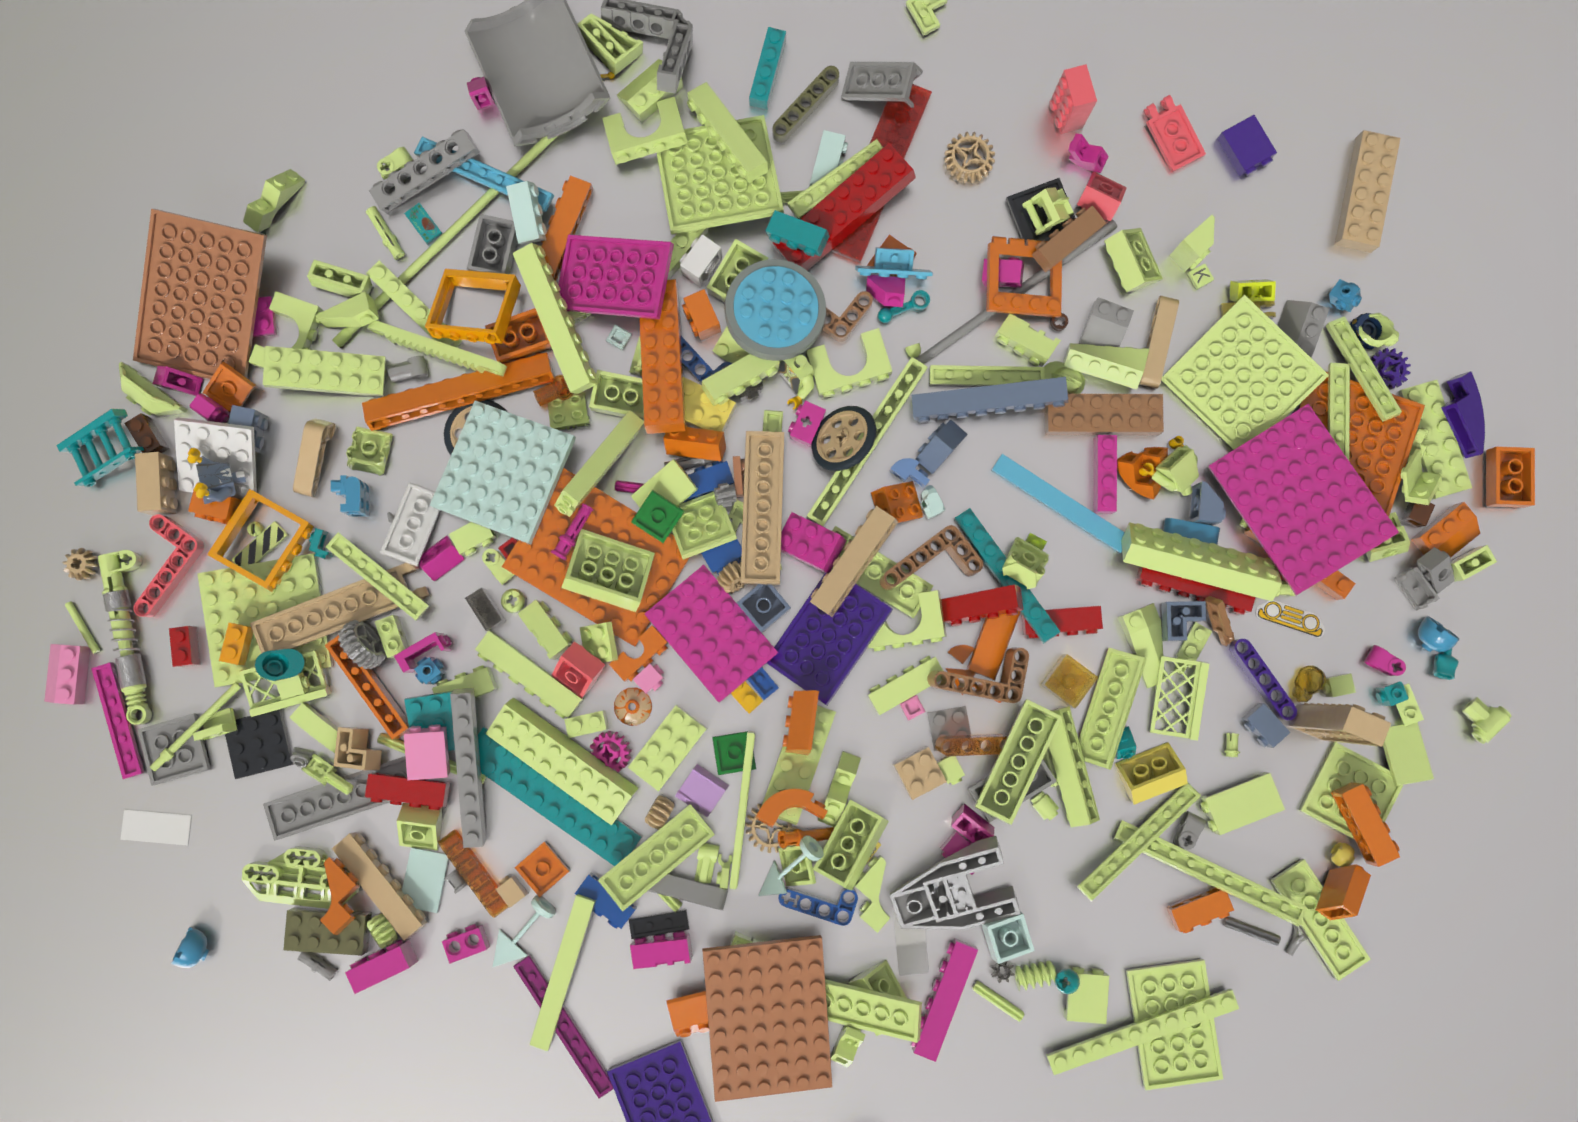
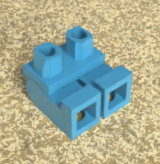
M340 475V480H331V492L346 498V504H340V512L350 517H370V489L366 483L356 477H348L347 475Z

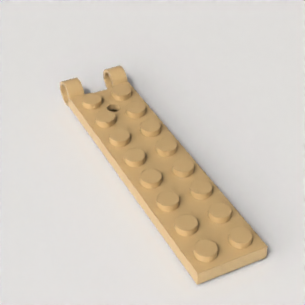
M404 563L386 571L408 588L403 575L413 573L419 570V567ZM363 579L254 621L250 625L262 654L266 651L297 648L340 631L350 621L357 620L363 622L399 607ZM426 586L411 591L421 600L430 596Z

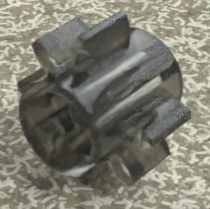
M1007 961L1000 964L990 965L994 970L991 976L992 978L998 976V983H1001L1002 980L1009 982L1008 978L1010 975H1015L1010 970L1014 967L1012 963L1007 965ZM1002 966L1005 969L1004 974L1000 973V967Z

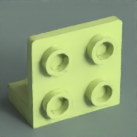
M1415 449L1413 455H1410L1408 458V464L1401 470V479H1403L1402 493L1405 495V502L1429 505L1442 482V475L1422 472L1420 449Z

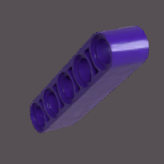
M1235 639L1229 646L1231 654L1274 715L1281 720L1294 719L1297 715L1296 706L1251 642L1247 639ZM1239 642L1244 646L1243 652H1239L1237 649ZM1251 658L1255 661L1254 668H1250L1248 665ZM1262 674L1266 676L1265 684H1262L1260 682V676ZM1273 690H1275L1278 694L1276 700H1273L1271 698V693ZM1285 706L1289 709L1287 716H1284L1282 713Z

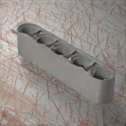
M669 874L648 890L649 892L718 910L724 909L728 893L725 889Z

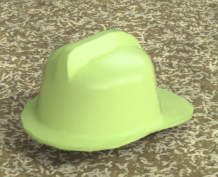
M1059 361L1050 362L1044 366V379L1066 377L1068 394H1081L1085 386V379L1081 372L1064 367L1063 362Z

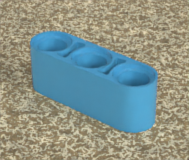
M1165 518L1163 531L1172 534L1177 533L1190 539L1196 538L1209 544H1218L1220 528L1185 520Z

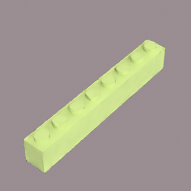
M530 243L513 252L515 261L569 391L579 394L597 385L596 373L588 363L589 356L583 350L581 337L573 327L575 326L574 320L568 315L566 310L567 304L560 296V287L553 279V270L545 260L546 254L541 246Z

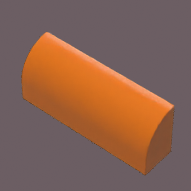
M1018 611L1017 615L1007 616L1006 614H1001L996 619L985 618L966 670L994 681L996 680L1020 611Z

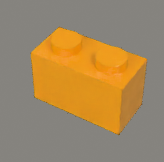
M228 623L219 661L245 666L253 637L251 627Z

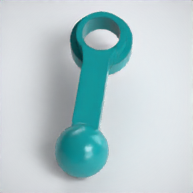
M915 291L911 296V300L903 303V307L880 309L878 319L882 323H888L892 317L907 311L923 310L929 305L930 296L926 291ZM918 296L922 297L925 301L924 305H918L915 302V298Z

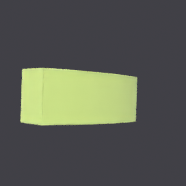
M301 703L289 718L310 736L335 753L338 728L324 715H320L308 703Z

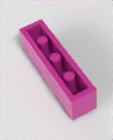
M1097 435L1093 438V512L1095 514H1113L1117 512V435Z

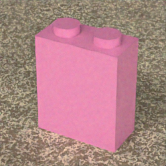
M438 724L422 729L421 726L409 727L404 733L407 780L447 778L450 773L446 727H441Z

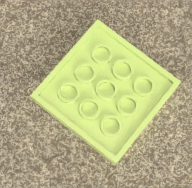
M1333 742L1299 811L1354 839L1331 792L1351 782L1366 785L1371 791L1372 796L1370 798L1373 804H1376L1381 811L1379 816L1385 822L1403 785L1394 786L1390 770L1337 742Z

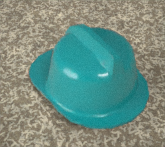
M272 650L263 652L257 657L255 669L261 677L270 681H277L297 676L303 670L305 661L303 655L297 650Z

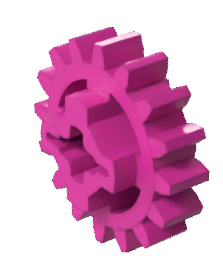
M611 731L605 734L602 732L593 739L594 743L590 745V748L593 749L590 753L605 763V766H609L617 772H620L622 767L625 768L628 765L627 762L631 759V756L627 754L632 749L627 748L630 743L623 741L624 735L619 738L618 732L612 735Z

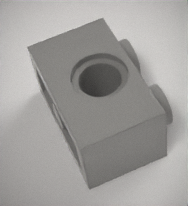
M1434 547L1418 559L1417 564L1421 573L1436 594H1438L1453 583L1455 579L1450 556L1445 551L1441 552Z

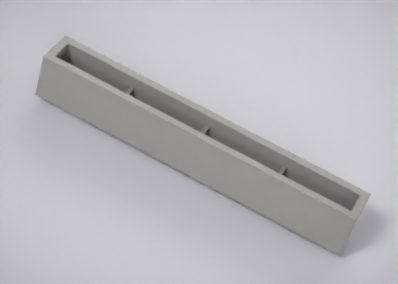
M474 688L454 689L450 696L463 848L483 847L486 841Z

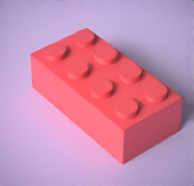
M1087 64L1064 70L1050 100V108L1056 115L1055 125L1057 129H1060L1061 134L1083 129L1097 102Z

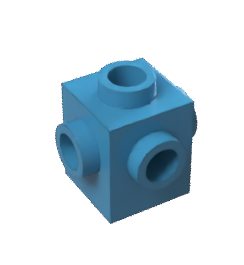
M1339 279L1329 293L1330 303L1342 311L1351 312L1354 307L1360 304L1362 299L1358 285Z
M434 657L422 658L417 662L418 666L414 669L417 673L415 674L416 678L422 684L435 685L442 679L441 676L446 673L442 662ZM428 667L430 668L429 674H427L425 671V669H427Z

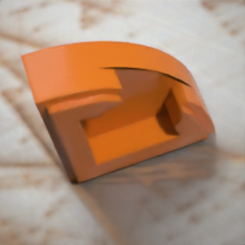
M957 645L952 647L947 653L963 664L974 648L968 645Z

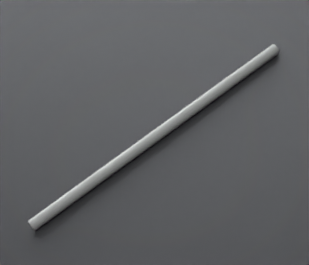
M1114 220L1109 221L1062 259V266L1118 227ZM1041 269L1024 281L1022 288H1015L1009 293L1024 294L1048 277L1050 270L1045 273ZM986 309L918 356L916 360L925 364L997 312H986Z

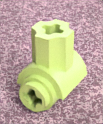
M1478 697L1468 702L1462 710L1473 722L1472 736L1482 744L1488 743L1510 722L1512 717L1505 708L1501 706L1498 708L1487 707Z

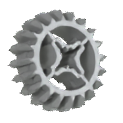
M350 621L338 633V640L341 642L340 647L344 649L343 652L348 655V658L352 659L353 663H357L359 667L372 669L379 666L385 660L386 654L380 636L366 622Z

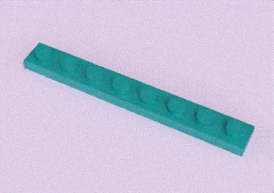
M971 508L955 517V523L1000 585L1004 587L1015 584L1021 588L1024 610L1020 612L1043 644L1058 635L1060 630L1030 589H1027V586L1007 575L1003 576L1002 567L1006 561V556Z

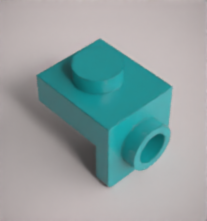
M315 528V531L311 533L309 550L315 552L314 556L324 559L326 555L333 556V553L323 550L328 535L327 531Z
M1401 681L1375 688L1377 692L1376 698L1382 706H1393L1409 699Z
M1129 726L1124 728L1116 753L1117 759H1129L1136 754L1137 746Z

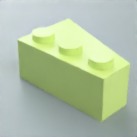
M589 14L577 24L587 47L614 75L618 74L643 54V42L641 40L633 39L628 36V33L613 28L610 23L593 14Z
M534 600L521 610L518 615L529 631L537 638L539 645L543 646L548 654L546 655L549 659L556 660L571 646L573 638L567 631L563 632L559 626L562 624L555 616L551 617L547 612L550 609L544 601Z

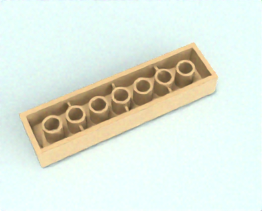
M1304 703V705H1296L1297 715L1294 719L1290 720L1288 725L1323 741L1382 747L1391 723L1385 721V716L1374 712L1372 714L1365 712L1364 707L1356 704L1352 706L1349 704L1336 705L1331 703L1329 705L1324 703L1323 705L1320 703Z

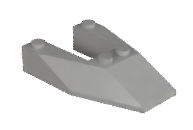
M997 836L972 843L891 892L890 898L901 929L965 930L1020 915L1019 904L1013 886L973 896L966 875L1004 864Z

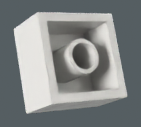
M703 234L700 238H696L693 241L690 252L688 254L685 253L680 260L682 275L700 288L723 258L721 247Z

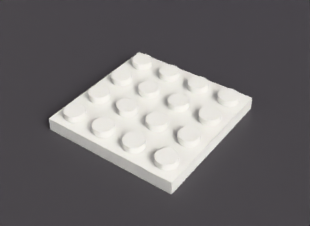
M180 417L174 419L179 491L193 493L196 483L199 482L196 467L198 462L192 464L187 460L189 456L188 451L191 448H196L201 453L200 457L204 456L215 462L229 463L231 473L244 471L246 482L234 484L236 494L231 497L243 499L249 489L257 493L254 427Z

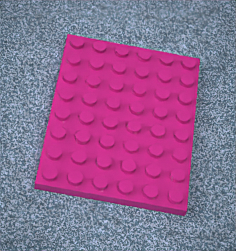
M1309 404L1208 466L1296 596L1399 533Z

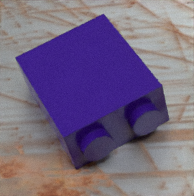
M1255 115L1221 132L1217 138L1239 177L1245 173L1247 176L1257 170L1256 167L1260 165L1264 167L1273 161L1272 158L1277 154Z

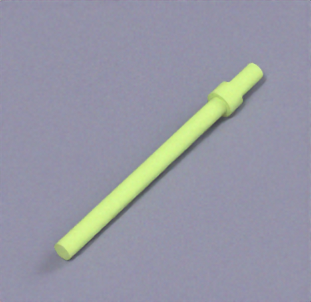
M235 682L169 748H165L160 753V757L150 765V768L153 771H157L166 761L169 762L174 757V753L241 686Z

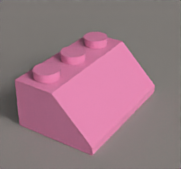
M50 645L44 702L73 705L85 703L90 657L89 647Z

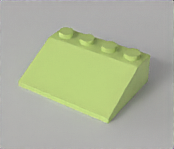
M581 529L561 588L636 612L641 603L655 553Z

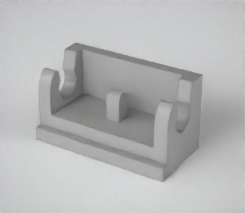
M1418 567L1409 568L1394 578V581L1416 611L1427 608L1428 604L1440 599Z

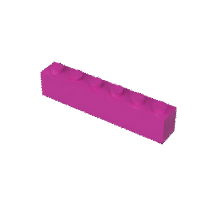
M954 938L953 943L949 942L946 950V953H948L947 959L942 961L939 972H941L940 977L935 979L932 986L934 993L932 998L929 997L925 1004L927 1011L925 1016H921L920 1040L918 1043L911 1042L914 1054L934 1062L937 1060L978 953L976 946Z

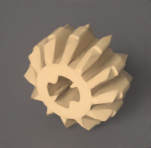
M85 548L72 549L71 555H65L68 560L62 562L64 565H67L63 571L69 573L68 577L79 581L83 580V578L90 579V574H96L94 567L99 565L94 562L98 558L92 556L93 552L91 550L86 551Z
M734 561L732 564L729 563L728 566L723 567V570L718 573L719 576L716 579L726 593L732 594L735 591L738 592L740 588H744L745 584H741V562Z
M658 796L645 817V823L657 830L661 829L670 816L674 803L667 797Z

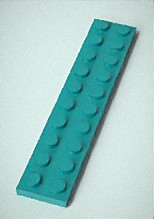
M483 727L478 734L480 768L483 775L613 866H616L634 850L642 838L640 834L618 819L611 826L486 735L488 728Z

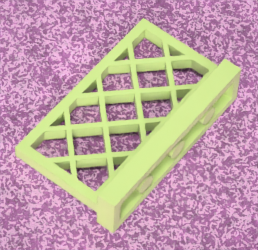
M317 650L302 653L303 658L312 655L315 662L312 669L305 665L303 669L309 671L308 680L313 673L320 678L321 684L316 686L310 684L306 693L281 700L280 696L269 693L273 685H276L275 681H270L272 683L267 691L258 687L257 685L263 677L256 672L255 667L239 671L250 706V716L261 715L328 696L331 690L329 685L327 686ZM253 672L259 676L255 685L248 682L247 673ZM255 689L265 694L262 701L254 703L252 696Z
M1161 656L1150 733L1198 741L1209 663ZM1165 661L1173 662L1177 669L1167 674L1164 670ZM1187 664L1195 665L1194 673L1187 677L1182 668ZM1180 671L1185 680L1176 686L1170 677ZM1169 679L1174 688L1165 694L1161 689V683ZM1188 681L1192 691L1184 696L1179 687ZM1177 690L1183 698L1173 705L1167 696ZM1166 698L1171 707L1162 713L1158 708V703ZM1186 701L1189 705V711L1181 715L1176 706ZM1174 708L1180 717L1170 724L1164 715ZM1163 717L1168 726L1163 730L1155 729L1156 721ZM1183 720L1186 724L1185 733L1177 732L1173 725Z

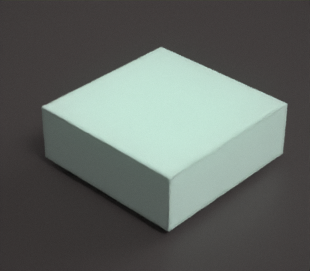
M615 324L606 342L623 351L632 333Z

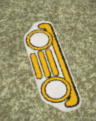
M1274 600L1267 601L1257 607L1256 616L1259 619L1316 638H1321L1324 635L1325 626L1321 622L1320 617L1314 613Z

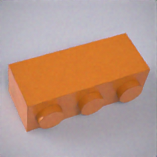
M686 427V431L667 432L663 437L667 455L722 461L726 450L723 431Z
M1213 888L1167 907L1175 930L1188 933L1193 931L1195 926H1205L1212 923V919L1228 917L1230 915L1229 912L1234 911L1228 893L1218 888Z

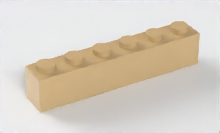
M878 506L868 512L866 522L857 528L854 539L846 544L843 555L834 561L832 571L826 573L820 588L815 589L811 595L812 599L810 602L831 617L834 616L898 524L896 518Z
M356 832L349 833L332 850L344 863L349 872H352L358 878L357 882L403 940L409 939L427 924L425 914L420 909L417 910L414 907V901L408 894L402 892L401 884L390 876L387 866L378 861L376 852L367 847L364 837Z

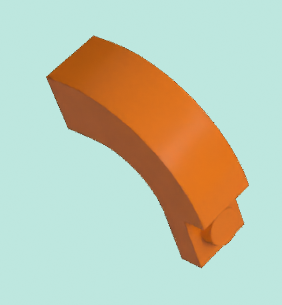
M787 789L768 798L761 806L755 818L773 828L779 815L789 808H802L822 820L828 811L824 809L826 807L824 804L816 800L814 803L811 801L814 793L802 789Z

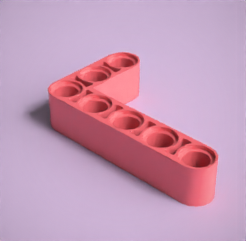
M160 514L150 518L149 526L157 534L176 546V548L134 604V613L140 617H154L204 550V543L201 539L173 519ZM164 520L163 527L159 528V522ZM176 531H179V537L175 539L174 534ZM194 541L195 547L193 550H190L189 545ZM180 557L183 558V564L181 566L178 565V560ZM168 573H171L172 578H171V580L168 582L167 579H166V578H167V574H168ZM159 588L160 595L156 597L155 591ZM147 604L149 609L145 613L143 609L144 606Z

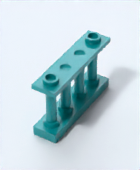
M110 409L56 445L59 452H69L73 455L81 472L82 478L74 482L75 486L91 487L95 485L97 480L123 463L135 459V454L144 451L143 447H131L121 426V420L128 416L125 409ZM111 427L114 428L124 449L119 454L116 453L107 434L108 429ZM97 436L100 437L110 458L105 463L102 462L93 443L94 438ZM86 445L96 466V469L89 472L80 453V447Z

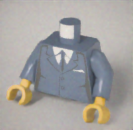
M191 448L188 451V462L192 464L198 462L196 467L199 482L196 483L193 490L198 498H203L204 504L215 501L222 502L228 497L234 496L236 494L234 484L246 482L244 471L231 473L229 463L215 462L204 456L200 457L201 453L196 448Z

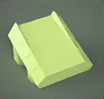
M356 427L352 435V445L346 452L348 457L346 466L352 470L382 475L385 470L393 434Z
M1016 537L1002 567L1003 576L1007 575L1027 586V589L1035 588L1045 573L1044 567L1048 563L1049 554Z

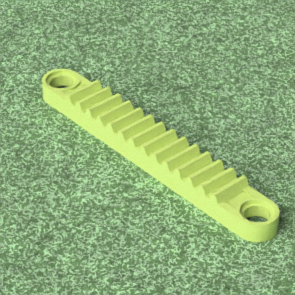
M379 321L371 322L367 328L376 334L386 337L393 344L397 343L399 346L410 347L414 351L424 352L426 355L430 354L432 357H438L453 364L457 363L459 366H464L467 369L471 368L473 371L477 370L480 373L488 371L504 376L507 369L506 365L498 361Z

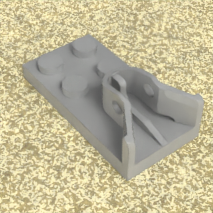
M850 62L841 98L857 101H904L912 108L914 103L909 99L912 84L915 79L922 75L923 70L915 62Z

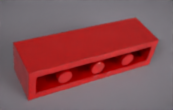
M1015 584L941 599L944 622L951 624V626H960L965 621H969V623L980 622L981 618L986 617L988 619H996L1001 614H1006L1007 616L1017 615L1018 611L1024 610L1021 588Z
M1101 606L1045 610L1060 632H1067V636L1079 635L1078 631H1086V634L1098 633L1097 630L1103 629ZM1021 614L1023 635H1028L1029 639L1039 638Z
M369 773L365 797L371 798V802L382 803L383 800H389L390 804L402 805V802L410 803V807L421 808V805H428L431 810H440L441 807L447 806L450 782L427 779L407 780V777Z

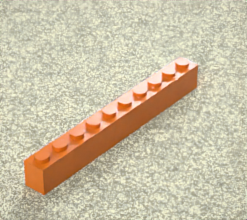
M547 352L538 353L531 357L502 363L507 366L504 376L488 371L483 373L476 371L454 378H446L436 383H428L414 389L410 388L403 392L388 394L381 398L370 399L369 401L362 402L365 423L371 431L469 405L474 403V401L480 402L553 382L555 377L552 364Z

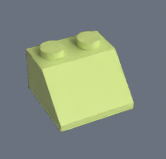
M403 803L397 818L399 846L438 851L443 821L442 808L440 810H431L429 806L421 805V808L410 807V803Z

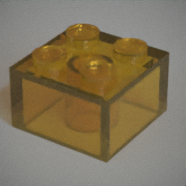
M1063 654L1041 686L1070 706V708L1076 709L1099 677L1068 654Z

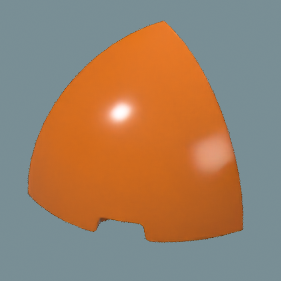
M1147 447L1144 448V452L1137 454L1131 451L1118 458L1117 469L1124 482L1136 493L1154 500L1160 491L1161 485L1151 479V475L1142 476L1139 473V469L1144 468L1148 471L1143 465L1151 463L1156 472V467L1168 457V448Z

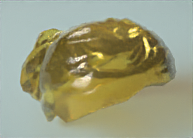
M1316 666L1301 668L1294 681L1293 697L1299 703L1308 702L1313 697V694L1320 692L1326 684L1325 673Z

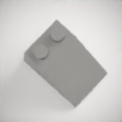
M1098 297L1093 303L1079 344L1120 347L1134 310Z

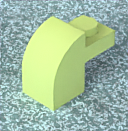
M844 1025L835 1043L830 1060L848 1067L853 1062L857 1048L864 1041L866 1034L862 1033L858 1028Z

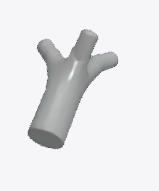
M1294 924L1293 939L1285 951L1293 956L1300 943L1307 940L1305 934L1299 936L1298 926Z

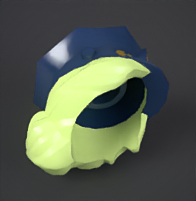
M1381 313L1361 314L1350 323L1364 349L1372 350L1382 345L1389 347L1399 341V332L1394 329V323Z

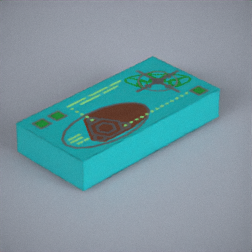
M420 203L404 213L427 245L443 234Z

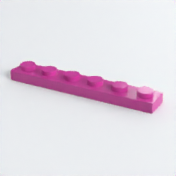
M109 662L91 668L122 779L143 774L144 769L131 723L126 718L127 709L114 663Z

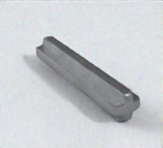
M1225 917L1223 925L1227 928L1278 946L1281 937L1274 933L1231 917Z

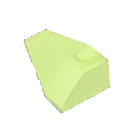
M1154 603L1118 617L1132 654L1147 659L1142 673L1146 688L1157 685L1160 658L1164 656L1161 619Z

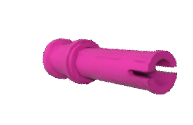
M582 503L566 533L560 535V541L555 549L551 550L552 554L565 561L567 560L568 552L571 547L576 545L574 540L594 509Z

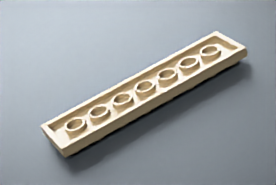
M746 431L741 584L780 585L784 432Z

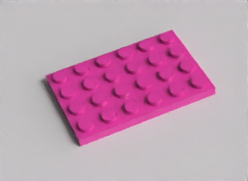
M568 235L558 284L560 296L567 304L566 310L660 319L674 244L667 241Z
M702 565L645 613L646 617L719 703L778 654L777 650L733 598L719 585L717 579L705 565Z

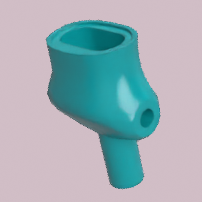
M1452 649L1435 656L1434 676L1446 680L1455 679V670L1459 661L1451 656Z

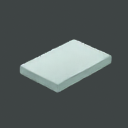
M411 847L402 892L408 894L413 899V905L416 909L433 913L439 912L450 854Z

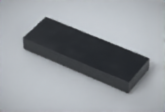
M687 909L629 919L631 939L690 929Z

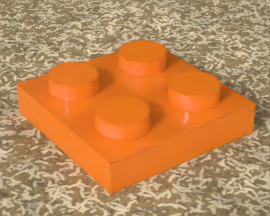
M222 362L203 390V393L231 413L232 405L242 407L256 385L227 363Z
M546 841L514 867L539 898L570 871Z

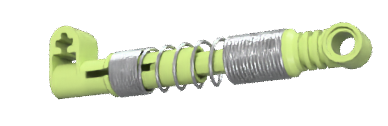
M122 550L98 556L104 587L102 598L105 611L109 613L110 619L107 621L111 623L112 629L109 631H112L114 638L111 641H118L119 648L113 649V651H120L121 656L115 658V664L119 675L121 692L128 696L125 700L129 701L126 705L130 707H127L126 718L131 724L141 725L151 720L152 712L148 707V703H145L147 699H144L146 694H143V692H145L147 687L146 677L142 666L141 654H137L140 652V649L133 648V645L138 640L134 639L136 630L133 629L132 624L135 621L130 617L133 611L129 609L131 607L129 591L124 586L122 573L137 570L142 564V558L136 552ZM119 556H120V559H123V560H126V561L129 560L130 557L132 558V560L129 561V564H128V563H125V562H121V566H120ZM138 710H141L143 713V716L140 720L136 718V712Z

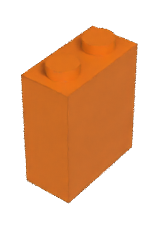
M1357 864L1329 870L1315 910L1329 920L1357 916L1371 875L1362 866Z

